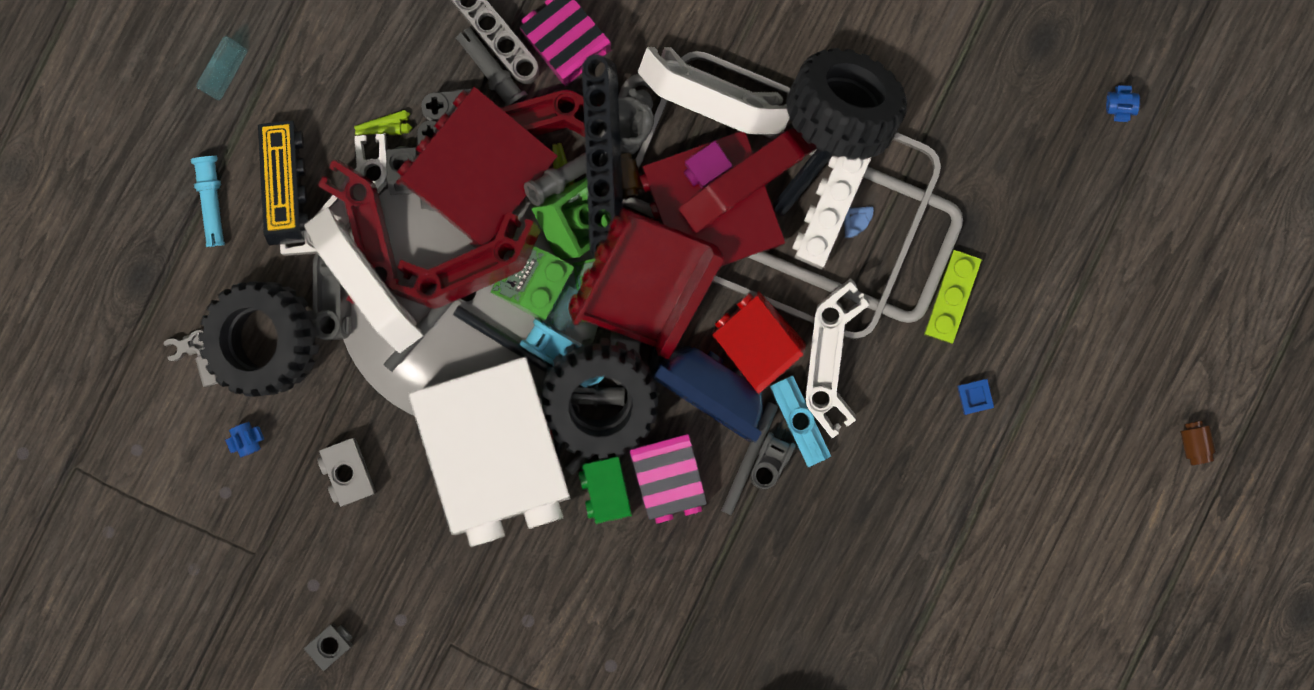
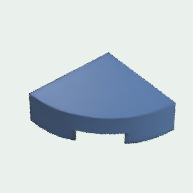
M873 207L849 208L844 219L845 238L857 236L868 227L873 216Z

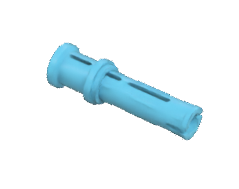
M217 156L191 159V164L195 166L197 181L194 184V189L200 192L206 247L225 245L217 189H220L221 181L217 180L215 162L218 161Z

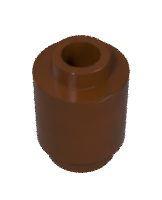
M1203 420L1185 424L1186 430H1182L1180 433L1186 459L1190 460L1191 466L1214 461L1213 454L1216 451L1210 425L1204 426Z

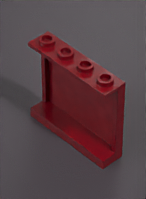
M473 87L468 93L462 90L452 103L456 108L450 115L444 113L434 125L438 129L432 138L426 135L415 149L419 154L413 161L407 159L397 171L401 176L395 183L398 185L404 184L471 239L470 244L473 247L478 248L492 240L499 231L506 213H513L526 197L524 190L525 182L529 180L535 181L542 177L544 172L557 158V155L477 88Z
M740 131L715 140L732 164V168L753 155L745 132ZM714 141L643 166L644 174L640 175L644 191H651L654 202L649 205L654 219H661L662 224L717 245L724 257L721 266L785 244L765 185L697 233H695L678 208L703 190L699 184L693 186L684 174V171L687 170L685 161Z
M622 209L619 216L612 220L605 243H601L598 246L595 261L591 269L588 268L582 277V286L578 293L574 294L569 301L568 310L573 324L578 325L582 319L654 346L658 356L669 359L723 263L724 257L719 247L715 244Z

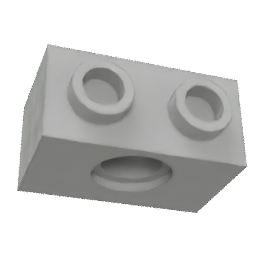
M356 438L348 439L319 451L321 457L317 458L322 474H328L332 485L328 486V490L334 503L339 502L340 507L377 494ZM344 464L350 466L353 470V476L348 482H344L338 477V470Z

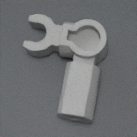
M196 330L184 336L183 340L171 338L163 342L164 346L174 344L177 347V353L169 356V361L181 360L185 353H188V355H198L195 359L203 387L218 384L215 380L217 375H210L206 369V365L209 364L207 359L201 358L200 350L204 349L203 341H198L199 333L203 332V330Z

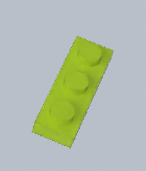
M952 250L924 335L950 344L954 343L982 259Z

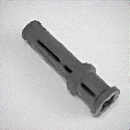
M471 27L463 30L470 39V42L467 41L462 33L456 37V40L487 77L489 89L499 95L505 103L504 107L522 102L528 94L517 87L511 79V72L502 70L472 31Z
M586 152L558 169H547L544 175L535 181L529 180L525 182L524 190L531 203L540 206L544 203L545 198L554 193H562L566 184L586 173ZM607 152L600 156L599 164L608 160Z

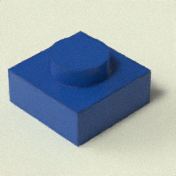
M987 379L957 386L964 415L994 408Z

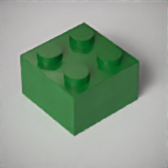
M615 457L583 464L584 470L579 471L582 489L588 488L590 500L585 501L588 518H595V523L598 524L632 516L620 458Z

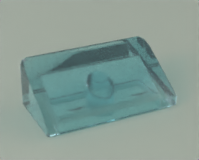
M223 36L200 77L196 88L220 101L245 58L247 49L231 38Z

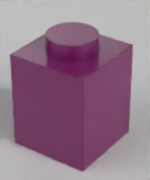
M714 141L685 161L687 170L684 171V174L693 186L699 184L703 189L732 169V164L716 141Z

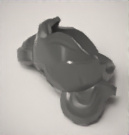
M631 88L626 97L618 98L621 154H635L641 147L642 142L649 136L654 125V116L651 111L653 101L650 94L645 90L636 91L635 88ZM604 122V123H603V129H604V131H605V133H606V131H607V124Z

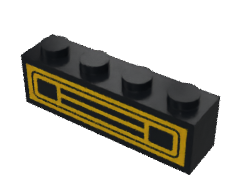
M293 120L258 124L263 233L269 246L305 242L304 231L307 230L304 225L309 221L307 213H303L302 205L307 203L306 187L301 185V176L306 175L304 158H300L299 149L304 148L302 131H297Z

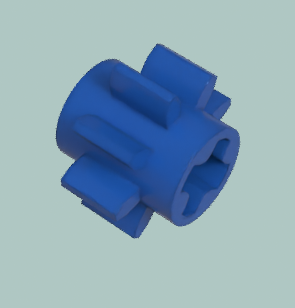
M1118 85L1115 87V92H1108L1106 113L1114 114V121H1130L1131 115L1137 116L1139 112V93H1132V86Z
M246 422L229 430L231 438L225 441L230 453L238 451L240 458L261 449L258 442L264 440L259 426L252 428L250 422Z

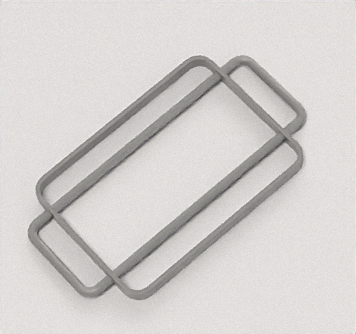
M690 52L681 57L685 63L696 59L706 61L787 96L791 89L705 52ZM636 74L625 81L618 98L626 97L631 88L640 85L651 87L639 74ZM664 98L661 99L654 115L652 130L643 142L636 158L638 170L668 102ZM897 132L893 140L926 154L932 161L933 172L926 190H923L867 166L863 175L864 178L921 202L880 300L864 294L869 300L867 308L875 311L871 322L866 329L860 332L844 330L843 337L857 339L871 333L877 325L881 314L906 323L916 322L921 319L929 308L962 229L963 216L958 206L947 199L932 194L941 168L936 152L926 144ZM761 134V135L766 136V137H768V138L774 140V139H776L777 137H779V136L782 135V134ZM607 185L601 192L603 197L610 191V187ZM636 197L623 200V206L654 218L650 203ZM928 204L947 212L951 216V224L917 306L911 311H905L886 303ZM764 251L748 257L831 293L842 285ZM716 275L712 281L743 295L749 292L752 296L756 294L754 291ZM849 289L842 297L858 303L860 302L858 296L862 292L856 291L853 293ZM764 296L774 308L809 323H815V317Z

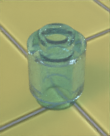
M566 285L564 291L560 292L548 314V317L551 318L550 325L563 332L567 328L574 329L575 324H573L568 304L571 297L578 293V290Z

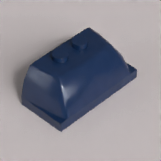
M684 346L673 351L669 359L664 358L654 368L651 374L658 383L748 442H757L762 434L757 429L763 413L762 392L758 394L739 369L734 367L731 371L722 365L724 360L715 353L709 351L708 354H705L691 346Z

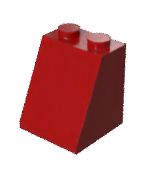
M760 291L753 296L750 292L746 294L736 304L739 308L732 315L728 312L723 314L714 323L717 328L713 332L715 339L758 394L804 355L807 344Z

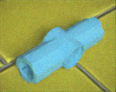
M794 376L769 386L807 467L831 457L815 423L814 416L808 409ZM797 413H804L808 417V426L804 430H798L793 426L792 419Z

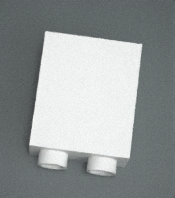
M526 357L409 394L453 535L466 532L470 547L504 537L502 520L524 514L530 529L563 518L559 502L571 498Z

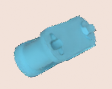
M537 318L534 319V327L526 340H521L520 342L522 347L552 365L553 359L558 354L563 356L567 354L566 348L570 345L575 344L577 348L583 346L581 343ZM604 377L591 378L580 385L585 388L587 385L592 387Z

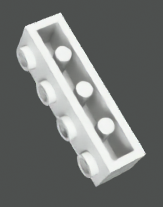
M844 156L840 158L831 157L828 166L833 168L829 179L822 178L816 194L821 197L817 206L811 205L804 221L809 223L805 234L798 233L792 249L797 250L794 258L821 270L823 269L871 158L861 160L859 157L856 160H847Z

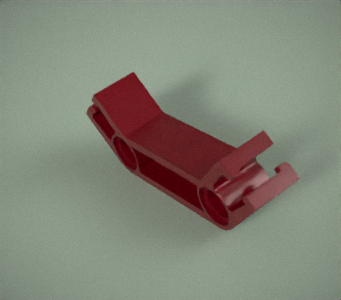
M561 90L501 108L534 137L563 128H568L585 137V124L579 120L581 113L584 112L583 96L574 91ZM565 103H571L575 106L570 113H562L560 107Z
M793 127L719 177L678 209L695 233H697L784 171L801 162L806 155L817 149L816 145L812 142L808 143L803 139V134L797 132Z
M333 160L329 167L335 172L341 171L350 178V181L343 190L331 184L332 180L328 177L323 176L318 186L345 202L355 245L374 270L379 266L386 270L387 280L384 284L391 291L389 284L393 277H398L377 187L371 179L342 161ZM359 183L364 185L367 190V195L362 201L357 200L353 194L354 187ZM349 295L346 300L352 304H356Z
M507 212L495 240L427 270L400 260L397 268L404 274L403 278L409 280L411 275L416 277L415 286L413 288L401 286L398 283L399 279L393 277L389 288L397 296L434 309L443 307L520 272L527 264L541 230L534 221L526 219L524 222L526 225L519 240L514 241L517 227L520 228L522 223L517 215ZM515 250L512 258L503 260L504 255L508 251ZM437 285V289L433 294L426 295L429 287Z

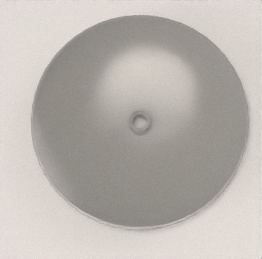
M388 188L379 195L396 267L400 260L429 270L476 249L470 244L471 239L437 211L421 209L420 197L415 193L390 195ZM526 195L512 213L517 215L522 223L520 228L517 227L513 240H519L526 227L524 224L525 220H532L541 230L534 246L555 256L531 209L535 205L531 203ZM351 231V232H350V236H351V238H352V240H353V242H354L353 234H352V231ZM513 250L508 251L504 255L503 260H508ZM589 250L581 257L565 259L563 261L572 265L575 262L594 258ZM377 267L375 269L376 273L385 282L387 280L386 270L383 267ZM397 268L398 283L401 286L413 288L417 278L411 275L409 280L403 278L404 274ZM572 270L550 313L543 322L582 345V340L591 339L593 343L598 325L587 321L582 322V320H580L578 325H575L568 310L571 297L577 294L574 272ZM492 284L476 291L475 298L471 301H463L461 298L454 301L393 372L388 370L383 364L395 349L374 329L356 304L351 303V334L343 340L356 367L375 390L395 406L415 416L409 397L410 393L522 359L517 354L453 316L458 305L518 342L526 340L534 327L533 321L535 317L491 294L490 291L494 286ZM437 285L429 287L426 295L433 294L437 289ZM392 290L390 291L396 300L415 318L416 326L432 309L399 297ZM528 362L542 405L541 391L542 383L545 382L546 372Z

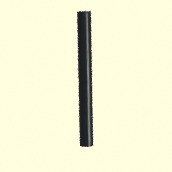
M460 305L454 311L453 316L521 358L526 357L528 362L544 372L547 371L548 367H553L552 364L522 347L520 342Z

